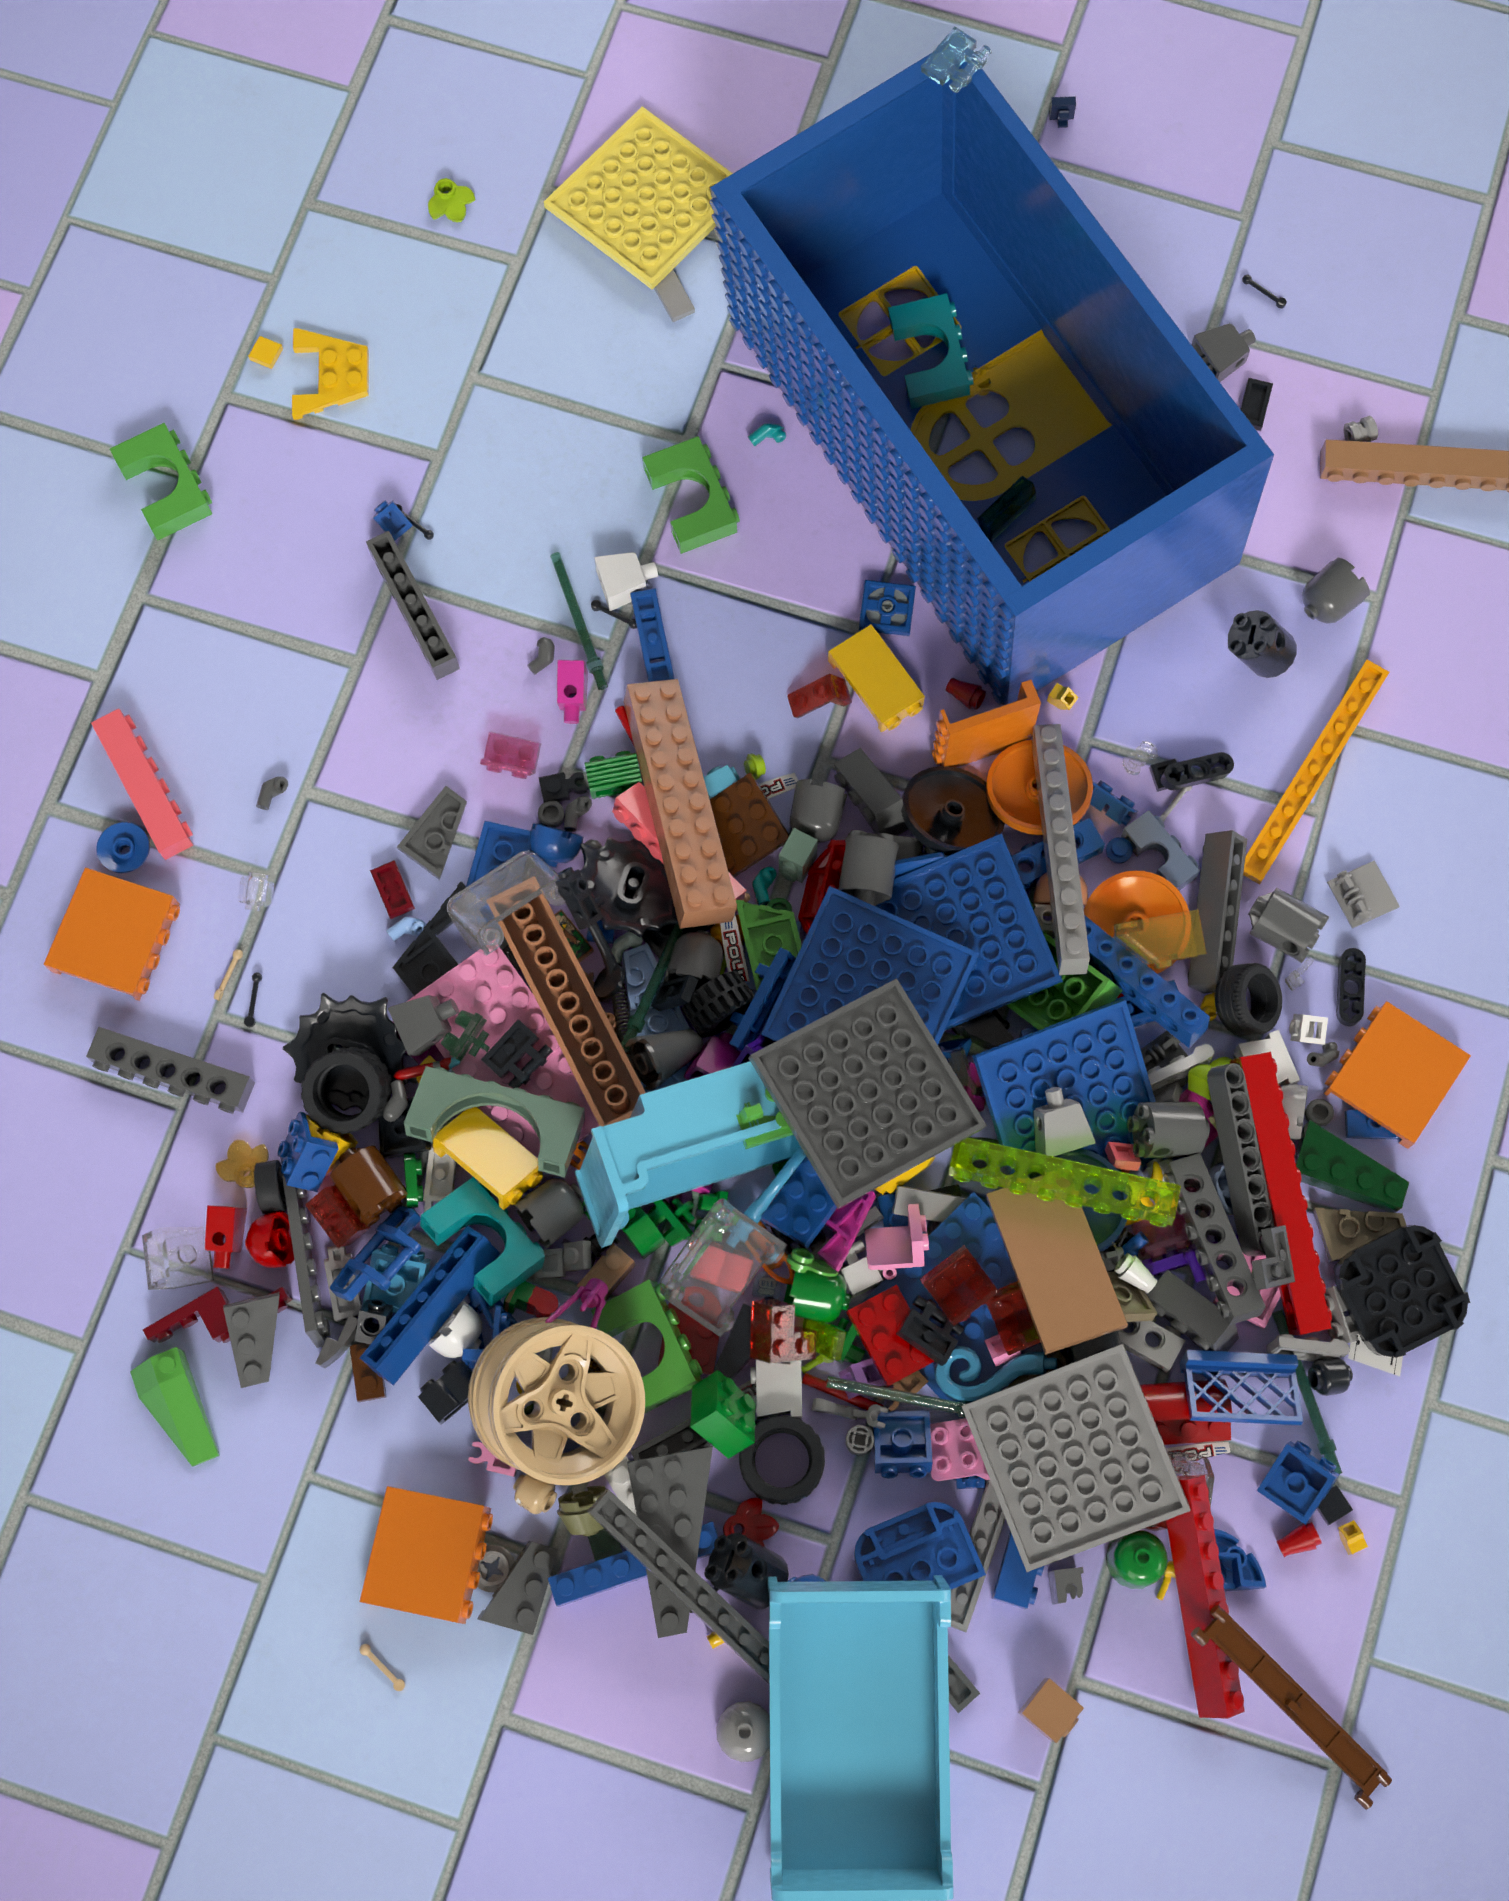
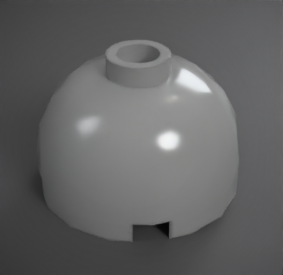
M1288 1084L1281 1088L1283 1091L1282 1104L1284 1112L1289 1118L1290 1139L1301 1140L1308 1086Z
M750 1701L737 1702L727 1707L721 1714L716 1727L717 1741L721 1750L729 1758L739 1762H752L762 1757L770 1748L769 1713L760 1705Z

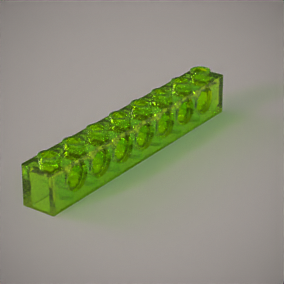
M966 1138L954 1145L949 1166V1175L954 1176L953 1178L960 1182H970L972 1180L981 1182V1185L991 1189H997L998 1186L1008 1188L1011 1193L1017 1195L1030 1193L1037 1195V1198L1044 1201L1061 1200L1065 1201V1204L1068 1206L1081 1208L1083 1205L1091 1207L1095 1212L1101 1214L1113 1212L1122 1214L1121 1216L1128 1220L1136 1221L1138 1218L1149 1220L1152 1225L1158 1227L1172 1226L1181 1190V1185L973 1138ZM981 1159L987 1163V1166L979 1169L972 1163L975 1160ZM1011 1166L1015 1172L1011 1175H1005L1001 1172L1000 1168ZM1038 1172L1042 1175L1043 1179L1033 1181L1028 1177V1174ZM1065 1178L1069 1180L1071 1185L1063 1188L1056 1183V1180ZM1092 1184L1098 1188L1099 1192L1090 1194L1085 1191L1084 1187ZM1122 1191L1126 1194L1127 1198L1125 1200H1117L1113 1197L1112 1193ZM1149 1197L1153 1199L1155 1205L1147 1207L1141 1203L1140 1199Z

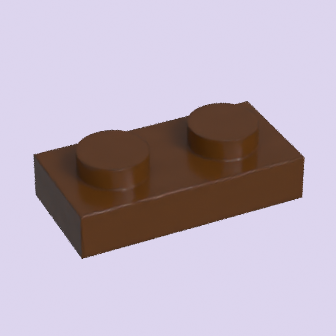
M366 1343L349 1346L356 1398L359 1403L387 1397L384 1379L360 1359L361 1355L370 1346V1344Z

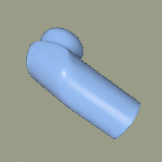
M404 917L386 930V932L395 941L403 934L419 936L426 924L421 919Z

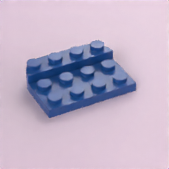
M940 1502L926 1503L870 1527L861 1534L855 1544L854 1559L863 1581H933V1575H942L952 1590L986 1575L961 1515L951 1506Z

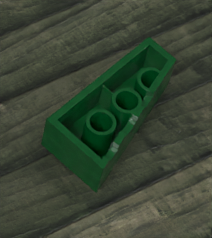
M1309 1120L1303 1126L1301 1140L1298 1142L1294 1155L1296 1167L1301 1173V1182L1387 1212L1396 1213L1402 1208L1409 1181L1313 1121Z

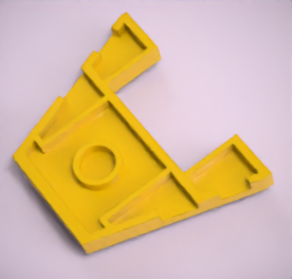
M293 328V350L295 353L319 352L318 394L292 395V417L294 420L303 418L302 415L311 412L315 414L322 412L324 408L335 404L340 406L369 396V350L367 346Z

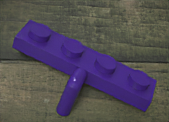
M1236 1234L1235 1236H1236L1237 1241H1238V1243H1239L1238 1234ZM1214 1237L1215 1242L1212 1243L1216 1244L1218 1243V1240L1216 1237ZM1195 1244L1189 1245V1249L1180 1254L1178 1249L1162 1255V1260L1153 1262L1152 1258L1141 1261L1154 1277L1164 1274L1167 1270L1173 1271L1190 1265L1196 1283L1206 1280L1204 1270L1196 1258L1195 1250L1197 1248Z

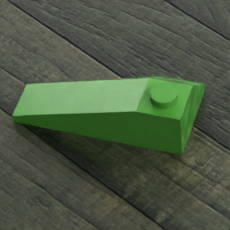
M178 1347L172 1348L148 1358L130 1371L139 1399L192 1467L220 1456L183 1350Z

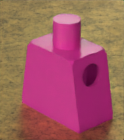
M558 660L557 704L560 710L564 711V723L578 724L580 711H586L588 670L584 661ZM571 694H576L574 697L568 698Z

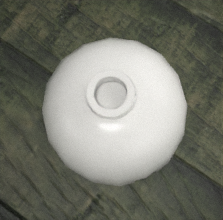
M465 1301L457 1306L452 1313L453 1315L445 1321L429 1341L428 1345L444 1357H461L463 1349H477L482 1342L479 1339L482 1332V1321L476 1311Z

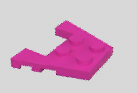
M873 1191L866 1193L839 1209L837 1208L826 1223L836 1234L818 1252V1255L836 1271L841 1269L876 1198Z

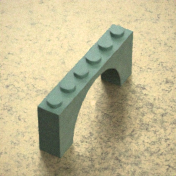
M425 1067L404 1121L407 1136L433 1142L439 1129L454 1115L478 1106L503 1107L522 1116L535 1130L540 1142L538 1171L565 1178L585 1122V1108L580 1107L574 1102L564 1103L554 1100L547 1095L538 1096L530 1094L521 1088L511 1089L501 1086L494 1081L485 1082L477 1080L468 1074H454L441 1067Z

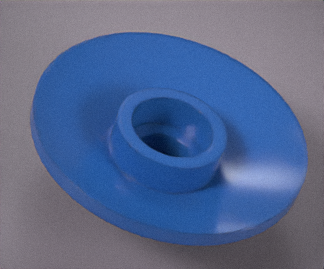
M128 822L116 823L108 827L100 835L96 846L97 857L106 869L115 873H128L136 870L145 862L150 851L149 839L144 830ZM125 847L130 848L127 854L121 853Z

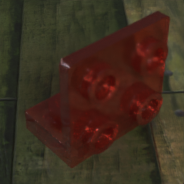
M965 1245L920 1278L922 1284L939 1304L953 1326L968 1319L972 1312L981 1305L989 1303L999 1292Z
M1018 1281L983 1295L1007 1355L1040 1343Z

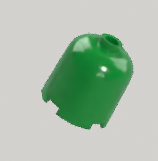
M807 1270L806 1273L795 1271L792 1284H787L783 1303L788 1305H785L782 1313L821 1323L835 1321L839 1317L841 1310L847 1311L851 1299V1294L846 1293L847 1284L845 1278L839 1273L837 1276L828 1277Z
M1138 1530L1114 1539L1110 1543L1107 1553V1567L1111 1576L1120 1585L1130 1589H1143L1156 1583L1164 1575L1168 1565L1167 1551L1163 1542L1156 1535L1144 1530Z

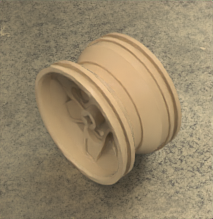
M549 1317L532 1318L518 1322L499 1333L485 1347L474 1366L469 1383L468 1407L477 1436L496 1458L539 1481L555 1485H577L601 1477L618 1465L628 1454L639 1435L643 1423L645 1390L637 1364L625 1347L616 1339L592 1327L558 1318L551 1323H545V1320ZM562 1346L550 1363L536 1354L547 1348ZM590 1357L596 1362L602 1372L588 1373ZM564 1364H567L569 1368L568 1374L561 1379L559 1370ZM514 1377H516L523 1392L508 1402L509 1390ZM533 1401L534 1409L532 1413L525 1415L524 1407L526 1403ZM607 1404L602 1419L595 1409ZM575 1413H579L580 1421L576 1426L572 1427L571 1417ZM532 1430V1450L519 1439L515 1432ZM568 1438L581 1445L575 1450L563 1453Z

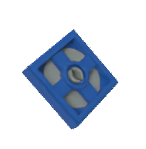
M865 580L859 631L872 624L877 633L910 637L916 586Z

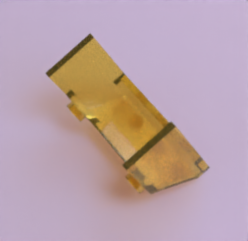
M1199 910L1124 922L1110 927L1111 937L1144 964L1150 965L1152 970L1173 966L1172 961L1206 954Z

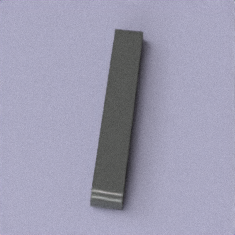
M1235 1063L1216 1066L1209 1070L1207 1081L1240 1247L1247 1256H1265V1250L1261 1243V1230L1275 1227L1245 1074L1241 1066Z

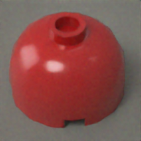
M284 1212L268 1213L258 1217L251 1224L245 1239V1246L256 1263L266 1268L285 1267L286 1264H291L294 1261L288 1214Z

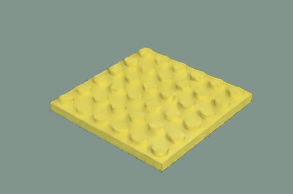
M642 106L544 201V207L653 290L716 227L712 218L714 210L709 202L712 199L710 187L733 173Z

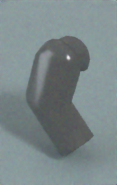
M396 1080L390 1084L392 1097L383 1109V1117L389 1122L395 1121L400 1117L408 1105L405 1086L402 1080Z

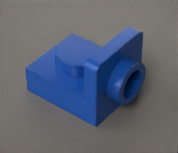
M385 500L374 509L376 512L373 516L374 520L385 532H390L394 541L413 526L393 500L390 503Z

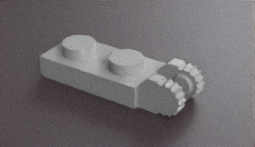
M1282 1334L1267 1344L1266 1349L1267 1354L1297 1355L1298 1360L1314 1362L1317 1359L1329 1357H1345L1350 1352V1345L1345 1340L1335 1338L1330 1342H1322L1315 1337L1297 1339L1293 1335Z

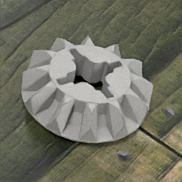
M497 1545L486 1547L484 1559L480 1560L477 1571L480 1572L479 1589L493 1593L498 1587L500 1588L515 1562L514 1557L508 1550ZM500 1558L498 1569L501 1570L500 1572L503 1573V1576L493 1574L486 1580L489 1570L482 1564L483 1561L493 1564L495 1560L497 1561Z

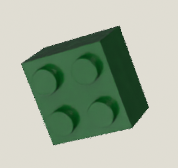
M717 1370L692 1386L690 1427L729 1459L755 1443V1401L749 1394H745L739 1389L732 1379L727 1378Z

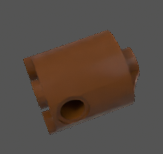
M373 1145L365 1148L352 1147L346 1150L336 1161L330 1174V1180L360 1222L364 1223L366 1227L375 1224L384 1212L393 1213L399 1206L403 1205L401 1200L407 1196L406 1188L376 1146Z

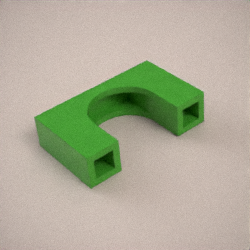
M165 423L110 448L126 480L155 467H168L179 474L177 486L170 495L141 509L157 541L212 515L208 506L212 504V501L206 489L200 491L198 485L202 482L196 470H189L187 465L191 461L184 449L179 451L177 445L181 442L174 429L169 431Z
M699 436L642 457L643 469L652 490L679 480H693L703 485L709 493L708 501L700 510L670 521L671 533L681 554L737 533V523L740 522L735 507L731 508L728 503L730 496L725 486L721 487L718 481L721 477L717 466H712L710 463L711 454L707 444L702 445Z
M650 1279L607 1301L597 1324L600 1331L611 1337L644 1322L654 1324L662 1333L665 1342L663 1359L654 1371L642 1377L645 1390L644 1414L691 1390L693 1385L702 1380L700 1375L703 1374L696 1359L693 1360L688 1351L691 1349L689 1340L685 1334L680 1333L677 1324H679L677 1314L672 1308L669 1309L665 1299L668 1298L665 1288L661 1283L658 1284ZM594 1308V1309L591 1310L593 1316H594V1313H595L596 1308Z

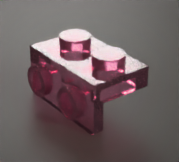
M491 731L488 735L484 758H481L480 764L486 765V770L502 773L503 769L511 771V776L527 779V775L531 776L536 773L541 743Z
M1176 1209L1163 1213L1164 1217L1162 1220H1156L1151 1217L1131 1224L1134 1235L1141 1231L1149 1240L1140 1249L1142 1257L1150 1254L1151 1258H1156L1167 1253V1248L1176 1246L1177 1250L1193 1245L1192 1240H1189L1185 1232L1186 1222L1182 1214L1179 1215Z

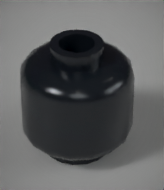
M1340 1357L1317 1359L1308 1370V1382L1311 1388L1323 1396L1344 1393L1348 1390L1350 1381L1353 1378L1350 1366Z

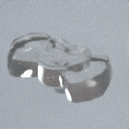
M1143 741L1136 748L1135 752H1131L1128 757L1123 759L1125 771L1132 775L1140 774L1141 766H1145L1147 760L1158 757L1156 745L1149 741Z

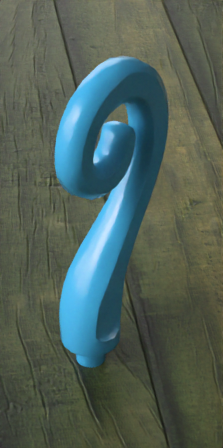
M798 1148L771 1184L748 1207L737 1223L729 1227L728 1231L731 1235L726 1240V1243L734 1249L740 1241L743 1243L748 1241L749 1234L761 1220V1216L767 1210L776 1194L806 1157L802 1148Z
M956 1346L945 1365L941 1366L936 1363L935 1378L937 1384L946 1395L959 1401L973 1402L997 1393L1019 1376L1046 1374L1047 1369L1056 1370L1057 1358H1047L1045 1352L1021 1354L1007 1362L985 1382L976 1386H961L956 1384L950 1377L949 1370L952 1362L960 1358L968 1361V1369L959 1374V1379L963 1382H971L979 1376L981 1362L974 1350L964 1346Z

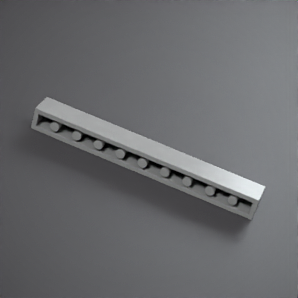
M1061 724L1034 725L1032 750L1059 975L1087 974L1090 956Z

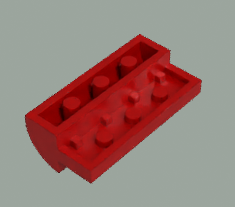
M1218 1379L1223 1385H1225L1228 1388L1225 1379ZM1208 1380L1194 1381L1202 1389L1209 1383ZM1185 1382L1140 1385L1164 1445L1231 1440V1422L1190 1421ZM1214 1385L1206 1391L1217 1402L1225 1396ZM1201 1397L1196 1401L1197 1412H1210L1213 1409ZM1228 1398L1221 1406L1229 1413H1232L1231 1400Z

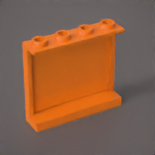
M1032 680L1021 683L1016 702L951 724L945 710H940L939 720L936 721L937 731H935L936 739L933 741L934 750H932L935 764L957 768L998 754L1013 744L1031 740L1041 706V701Z
M85 867L43 965L53 973L59 975L65 973L132 995L136 1000L140 1001L142 994H146L150 985L149 977L152 970H155L159 964L161 948L169 940L171 924L179 916L180 903L172 895Z
M1386 1001L1381 1007L1377 1005L1374 1007L1367 1018L1371 1023L1367 1029L1361 1027L1353 1039L1357 1044L1352 1051L1347 1049L1339 1060L1343 1064L1338 1073L1333 1070L1324 1084L1328 1088L1324 1094L1328 1096L1332 1093L1400 1137L1399 1144L1409 1149L1419 1138L1471 1055Z
M387 1486L359 1602L466 1624V1619L471 1617L473 1611V1601H471L473 1589L478 1587L480 1572L477 1571L479 1562L484 1559L487 1545L484 1543L486 1531H489L492 1526V1508Z

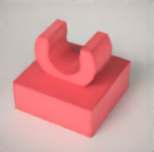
M1108 1142L1105 1152L1109 1159L1108 1161L1116 1169H1121L1122 1174H1128L1130 1170L1138 1171L1141 1160L1139 1157H1135L1133 1144Z

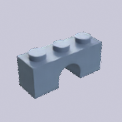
M1148 810L1126 826L1121 837L1131 843L1133 852L1137 857L1147 850L1160 852L1165 859V864L1158 868L1156 874L1171 882L1180 891L1196 879L1200 871L1198 864L1192 856H1187L1184 853L1179 840L1174 835L1170 836L1164 829L1163 821L1157 815L1153 816Z

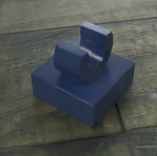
M1076 96L1051 97L1049 120H1057L1058 128H1067L1068 120L1074 119Z

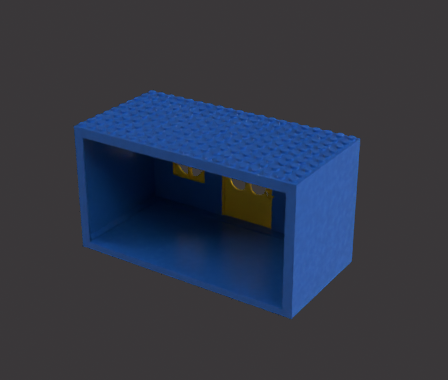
M959 37L710 187L712 199L709 202L714 210L712 218L716 224L714 231L719 239L716 244L721 252L719 259L723 265L721 272L725 278L723 284L727 290L725 297L729 303L727 309L731 315L729 321L735 331H741L746 347L749 350L753 349L757 354L756 360L762 369L767 368L772 384L775 388H781L786 404L789 407L793 406L795 408L800 424L803 427L807 425L811 431L809 434L816 446L820 444L823 448V455L830 465L834 464L838 469L837 475L844 485L848 484L852 489L850 493L857 504L861 503L866 509L864 513L871 524L876 523L880 529L878 533L885 544L890 543L894 549L892 553L898 563H904L909 579L912 583L917 582L921 587L920 593L926 603L931 602L935 607L934 613L937 619L942 624L944 622L950 629L948 631L950 637L956 644H961L964 649V657L969 664H975L979 670L977 674L980 680L985 685L988 683L992 688V696L998 705L1003 704L1004 706L1016 702L1022 682L1032 680L1036 692L1240 564L1274 453ZM911 289L924 293L928 298L947 293L949 303L954 302L957 317H953L955 325H960L962 339L959 340L960 347H965L968 362L964 363L966 370L971 369L974 384L970 385V395L911 409L904 375L935 368L946 358L948 348L937 337L927 348H922L915 338L911 337L904 339L913 352L911 358L888 361L874 357L869 352V349L891 336L893 332L890 324L871 337L861 340L857 335V324L865 307L871 302H877L889 319L888 307L892 306L884 296L889 291ZM990 391L1000 394L1008 402L1009 411L1007 415L987 428L981 427L966 407L967 401L977 394L985 396ZM953 413L965 427L970 438L946 454L936 455L929 447L931 432L943 415ZM1013 428H1022L1031 433L1035 442L1034 452L1027 460L1012 466L1005 461L993 444V441ZM981 451L998 474L993 481L970 485L954 481L949 476L948 470L952 465L973 452ZM1064 519H1079L1093 524L1097 528V532L1074 547L1067 548L1054 532L1051 524ZM1037 532H1042L1058 552V556L1034 572L1029 573L1025 570L1023 564L1024 552L1031 538Z

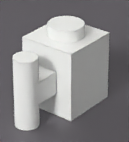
M861 1240L852 1244L845 1259L848 1266L840 1270V1274L845 1278L847 1290L851 1294L852 1299L879 1286L883 1281L881 1277L883 1276L882 1270H870L867 1264V1257L861 1260L858 1259L856 1254L866 1250Z

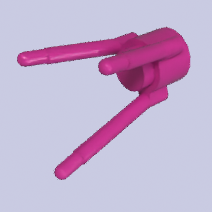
M598 1278L590 1279L585 1287L580 1286L572 1297L545 1320V1323L553 1322L575 1301L581 1298V1312H584L587 1307H596L590 1327L596 1329L602 1309L606 1305L604 1297L608 1293V1286Z

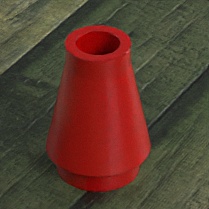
M951 678L946 686V692L953 695L968 709H979L986 696V691L982 689V686Z
M1312 1522L1306 1525L1302 1523L1285 1537L1276 1541L1283 1557L1316 1550V1546L1322 1544Z

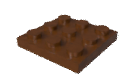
M748 773L710 799L727 869L734 878L785 845L790 836L752 773Z

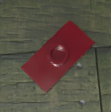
M395 860L370 870L390 919L415 909Z

